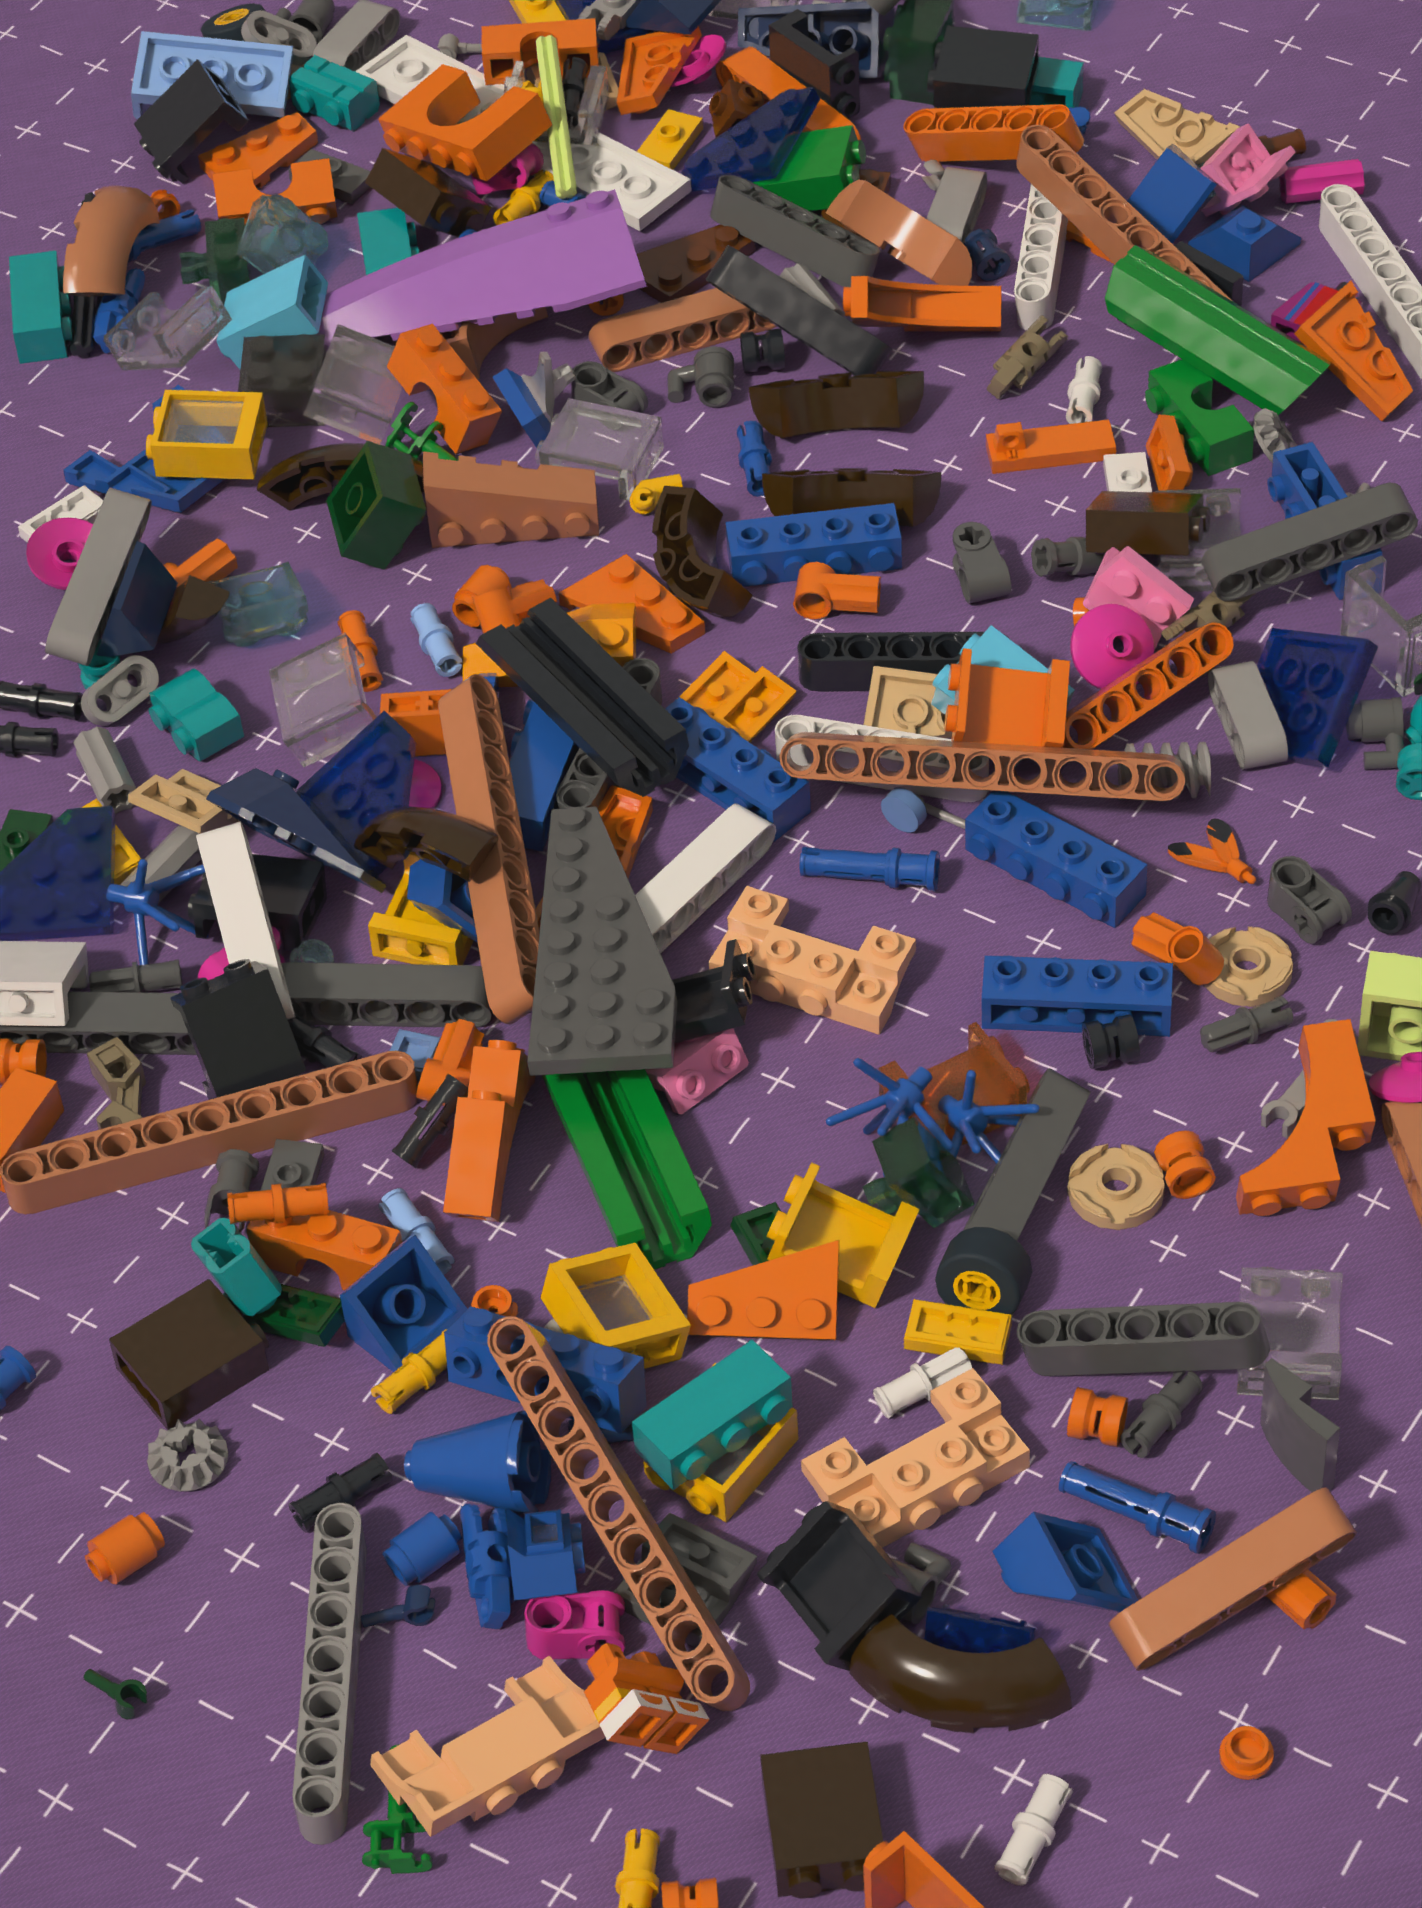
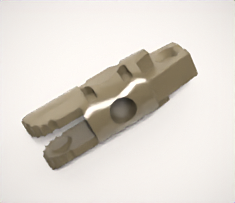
M1043 315L994 363L993 368L998 372L993 376L986 390L997 399H1000L1013 385L1021 389L1068 340V336L1064 332L1059 331L1047 343L1040 336L1048 323V319Z
M1213 590L1198 605L1189 609L1165 628L1161 634L1168 641L1177 637L1184 629L1188 632L1212 622L1220 623L1228 628L1245 615L1240 606L1256 593L1237 600L1223 601L1217 598ZM1205 638L1202 639L1203 648L1208 645Z

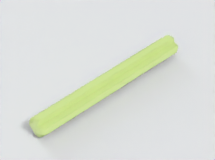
M552 35L540 36L536 40V50L543 103L552 123L547 132L555 192L559 199L573 198L577 194L557 40Z

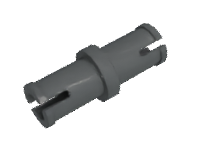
M1175 1371L1173 1377L1158 1394H1151L1144 1401L1142 1413L1120 1435L1121 1444L1130 1454L1134 1455L1137 1449L1142 1446L1137 1452V1456L1139 1458L1146 1457L1160 1437L1166 1431H1173L1181 1422L1183 1410L1203 1390L1202 1381L1193 1371H1189L1183 1380L1181 1378L1186 1374V1371Z

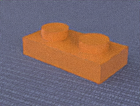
M1159 414L1145 445L1158 491L1161 493H1182L1184 487H1188L1191 483L1193 467L1191 462L1187 460L1184 450V437L1179 433L1175 417Z

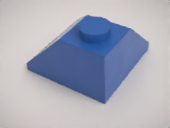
M1239 204L1235 209L1222 216L1188 241V245L1243 275L1244 280L1250 282L1300 245L1301 237L1246 206Z
M421 859L411 865L407 899L419 910L425 911L437 921L450 928L460 929L462 935L478 943L468 881L447 870L426 863Z
M1032 1512L992 1551L1002 1569L1001 1576L1003 1581L1017 1594L1119 1613L1138 1601L1100 1528Z

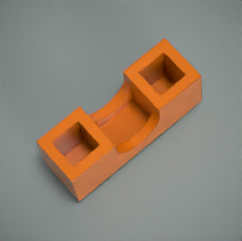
M595 18L481 26L485 85L523 83L524 71L529 66L538 63L537 38L549 35L554 36L557 40L561 77L563 76L564 62L569 58L571 69L573 57L581 58L587 63L588 71L586 78L599 77Z
M329 158L290 163L292 172L291 184L284 192L277 195L264 194L256 188L252 169L212 174L221 232L245 234L253 228L269 227L271 229H283L290 226L291 223L307 221L310 224H321L327 222L330 218L338 217Z
M433 323L400 333L387 368L409 396L429 389L433 391L438 407L437 416L434 421H439L443 425V429L438 431V433L455 454H459L488 444L502 413L501 408Z
M329 1210L327 1215L316 1214L285 1218V1223L275 1224L274 1219L250 1221L246 1228L249 1242L269 1269L298 1277L307 1259H314L326 1264L336 1272L341 1282V1288L344 1291L402 1243L401 1232L398 1229Z

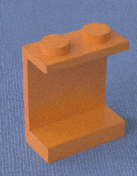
M963 648L959 663H951L948 677V690L955 691L954 705H947L944 731L952 732L951 741L1063 748L1070 661L1052 659L1047 673L971 664L972 649Z
M905 1831L890 1843L883 1841L875 1846L863 1864L865 1908H896L904 1900L913 1908H985Z

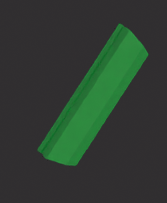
M1134 245L1123 259L1121 258L1113 265L1105 295L1109 314L1261 409L1266 408L1277 413V415L1281 414L1331 364L1327 359L1149 250Z
M646 1070L542 1075L616 1247L636 1242L654 1270L665 1267V1264L673 1261L680 1262L692 1258L712 1226L709 1207Z

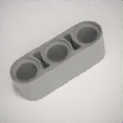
M359 0L317 44L312 57L317 55L350 70H358L375 58L395 37L400 24L399 11L396 8L373 1Z
M946 167L926 219L956 236L964 244L965 238L974 230L984 203L987 189V173Z
M1249 661L1210 669L1208 671L1210 696L1240 769L1245 770L1286 762L1288 759L1286 735L1255 662Z

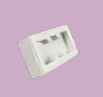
M1145 452L1103 455L1107 491L1152 492Z
M83 485L19 525L20 537L28 543L29 538L38 527L58 518H78L94 524L103 499Z

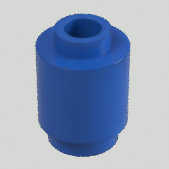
M428 1512L391 1539V1546L383 1551L382 1554L393 1574L403 1585L407 1586L414 1580L419 1583L460 1554L457 1542L462 1540V1536L447 1515L443 1514L438 1518L433 1512Z

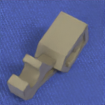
M115 1037L87 1053L92 1075L112 1101L96 1118L99 1130L142 1118L140 1116L142 1088L146 1084L142 1063L118 1037Z

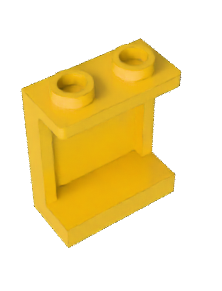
M410 852L408 857L403 859L404 874L386 913L374 912L368 924L372 954L376 957L410 964L463 965L473 940L462 935L460 929L450 928L437 921L425 911L419 910L407 899L410 866L420 860L415 852Z
M811 1162L805 1177L803 1178L795 1174L783 1200L791 1204L788 1213L786 1214L778 1210L766 1237L774 1240V1244L767 1259L773 1260L840 1240L838 1292L876 1308L920 1209L902 1201L895 1217L817 1182L815 1178L820 1166Z

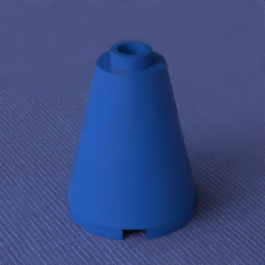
M524 1410L416 1440L412 1450H408L405 1455L404 1471L406 1478L413 1482L414 1487L418 1491L505 1510L507 1507L511 1511L523 1514L539 1512L535 1504H545L548 1497L551 1481V1454L548 1449H541L539 1434Z

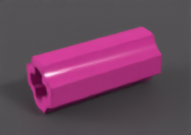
M1358 159L1288 167L1279 176L1280 194L1285 204L1320 200L1322 191L1326 187L1335 184L1352 187L1358 195L1364 193L1365 187L1362 162Z

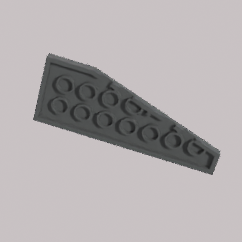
M597 807L551 809L527 1060L530 1076L673 1068L677 1016L675 986Z

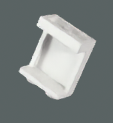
M0 941V1025L66 1026L69 1021L68 991L70 988H85L89 983L86 942Z

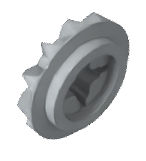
M1266 408L1255 413L1253 429L1256 439L1264 454L1273 464V452L1295 447L1297 444L1291 436L1292 433L1286 428L1285 422L1279 419L1277 413Z
M200 1418L194 1424H184L178 1419L175 1427L169 1430L160 1428L155 1442L148 1443L147 1464L152 1477L160 1485L175 1491H192L209 1485L220 1476L228 1461L227 1443L221 1436L217 1426H205ZM194 1443L196 1454H189L180 1466L177 1451L183 1452L187 1449L188 1445Z

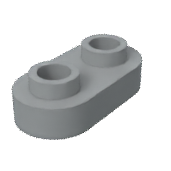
M266 11L252 12L241 28L244 41L293 46V65L305 64L312 57L313 51L317 46L315 37L307 28Z
M133 655L121 661L83 693L81 708L85 717L98 726H109L120 720L150 696V692L157 688L159 674L156 666L148 658L140 655ZM128 674L133 675L137 679V687L129 684ZM97 699H101L106 703V711H102L97 707Z

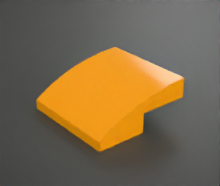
M724 651L679 697L692 706L703 709L709 717L726 728L734 729L743 739L750 743L795 697L797 691L762 666L754 673Z

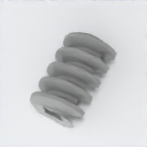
M1187 742L1180 743L1176 755H1174L1170 743H1163L1159 754L1172 755L1180 760L1185 771L1184 786L1188 787L1191 798H1197L1201 785H1205L1210 797L1211 760L1206 742L1198 743L1194 755H1192ZM1127 743L1124 752H1136L1134 744ZM1145 743L1141 753H1155L1152 744ZM1118 764V785H1124L1132 778V773L1127 766ZM1160 767L1153 772L1151 778L1155 785L1165 788V786H1173L1178 776L1173 769Z

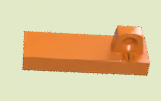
M1109 419L1022 429L1021 422L997 424L995 433L986 434V449L992 474L1103 461V455L1116 454V444Z

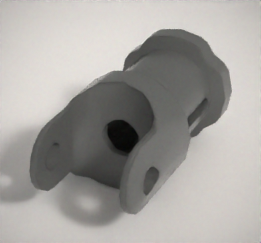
M1069 537L1065 542H1053L1049 538L1036 540L1031 552L1033 569L1040 577L1063 571L1070 575L1097 573L1105 554L1086 552V538Z
M229 1149L218 1155L216 1168L219 1174L217 1183L212 1185L209 1190L204 1211L205 1228L209 1226L211 1214L229 1215L227 1193L250 1192L251 1179L255 1178L259 1171V1161L250 1153L238 1149ZM239 1222L238 1229L240 1232L243 1231L246 1222Z

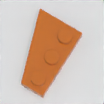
M699 26L691 35L658 31L626 39L616 102L621 115L645 113L659 106L702 36Z
M295 112L198 155L199 165L212 181V174L252 169L254 185L262 188L271 181L270 174L279 167L290 166V163L295 162L318 143L317 131L298 112Z
M1350 280L1306 320L1294 335L1307 348L1330 361L1331 364L1328 369L1382 422L1409 397L1413 389L1390 348L1383 347L1373 329L1376 323L1370 312L1364 313L1355 297L1358 291L1352 280Z
M627 554L558 593L559 604L570 610H573L576 606L582 608L592 604L635 603L636 639L671 654L705 634V622Z
M840 1240L688 1285L687 1320L691 1324L688 1335L837 1340Z

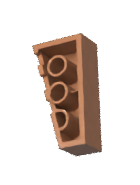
M423 451V484L432 548L599 535L595 470L540 464L538 469H528L519 466L517 461L501 460V465L476 463V457L459 455L458 461L438 459V453Z

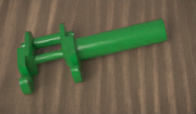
M414 402L407 403L392 423L391 427L394 428V431L387 437L385 446L392 449L396 448L398 451L410 454L419 459L421 452L424 451L438 453V459L458 461L457 458L435 442L438 437L434 432L443 429V425L439 421L431 423L422 437L410 430L409 423L413 418L409 413L411 411L416 412L418 406ZM406 434L414 440L410 448L401 442Z
M398 1745L392 1746L389 1750L395 1748ZM388 1791V1820H374L363 1826L364 1835L370 1837V1851L362 1855V1863L373 1869L391 1868L392 1874L426 1872L432 1868L431 1855L422 1854L421 1861H416L415 1855L412 1852L402 1853L401 1850L402 1837H405L406 1833L426 1832V1830L419 1821H416L414 1813L409 1812V1806L406 1803L399 1806ZM382 1838H394L393 1849L382 1850Z

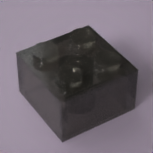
M325 334L244 337L238 392L263 393L268 423L267 428L326 425L331 371Z

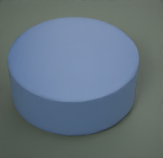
M894 788L881 802V810L887 821L903 832L911 833L916 831L926 820L927 811L924 803L915 793L908 789Z

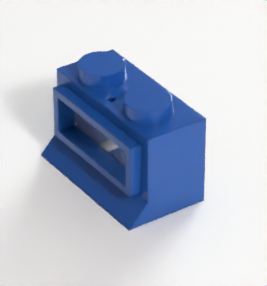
M506 1507L507 1541L514 1600L577 1593L576 1574L586 1573L581 1522L570 1524L569 1513L561 1514V1509L526 1513L525 1518H522Z

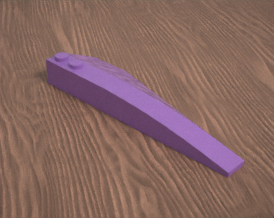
M615 189L607 192L595 191L578 201L556 203L545 211L460 237L355 280L326 294L319 333L250 366L295 359L305 349L318 352V354L334 352L335 346L344 342L355 341L357 347L373 345L374 337L391 334L392 340L397 341L400 333L432 323L442 333L458 330L463 321H470L473 324L482 326L494 324L495 318L503 314L516 312L518 319L533 317L537 308L552 306L554 313L562 312L646 287Z

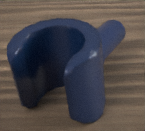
M425 1585L410 1586L406 1590L404 1604L361 1615L363 1628L403 1619L415 1626L427 1625L433 1617L435 1599L430 1598V1588Z

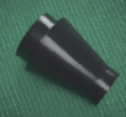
M1408 871L1398 873L1394 880L1369 900L1367 907L1368 919L1376 930L1385 934H1394L1409 926L1417 894L1421 889V881L1415 874Z

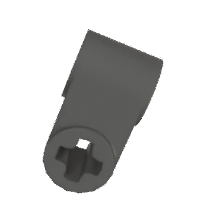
M586 361L575 365L572 369L576 376V379L571 383L573 409L578 414L586 416L602 425L607 431L619 433L625 428L626 421L631 416L641 414L648 408L647 396L639 385L608 370L602 364Z
M978 522L960 524L954 529L952 535L953 545L957 552L953 557V570L958 577L966 602L971 604L1010 594L1011 579L1004 558L1000 556L990 530Z
M1285 856L1273 863L1267 895L1268 906L1287 922L1302 940L1314 944L1321 940L1324 931L1335 924L1343 925L1351 920L1352 910L1347 898L1339 889L1330 885L1308 862L1299 857Z

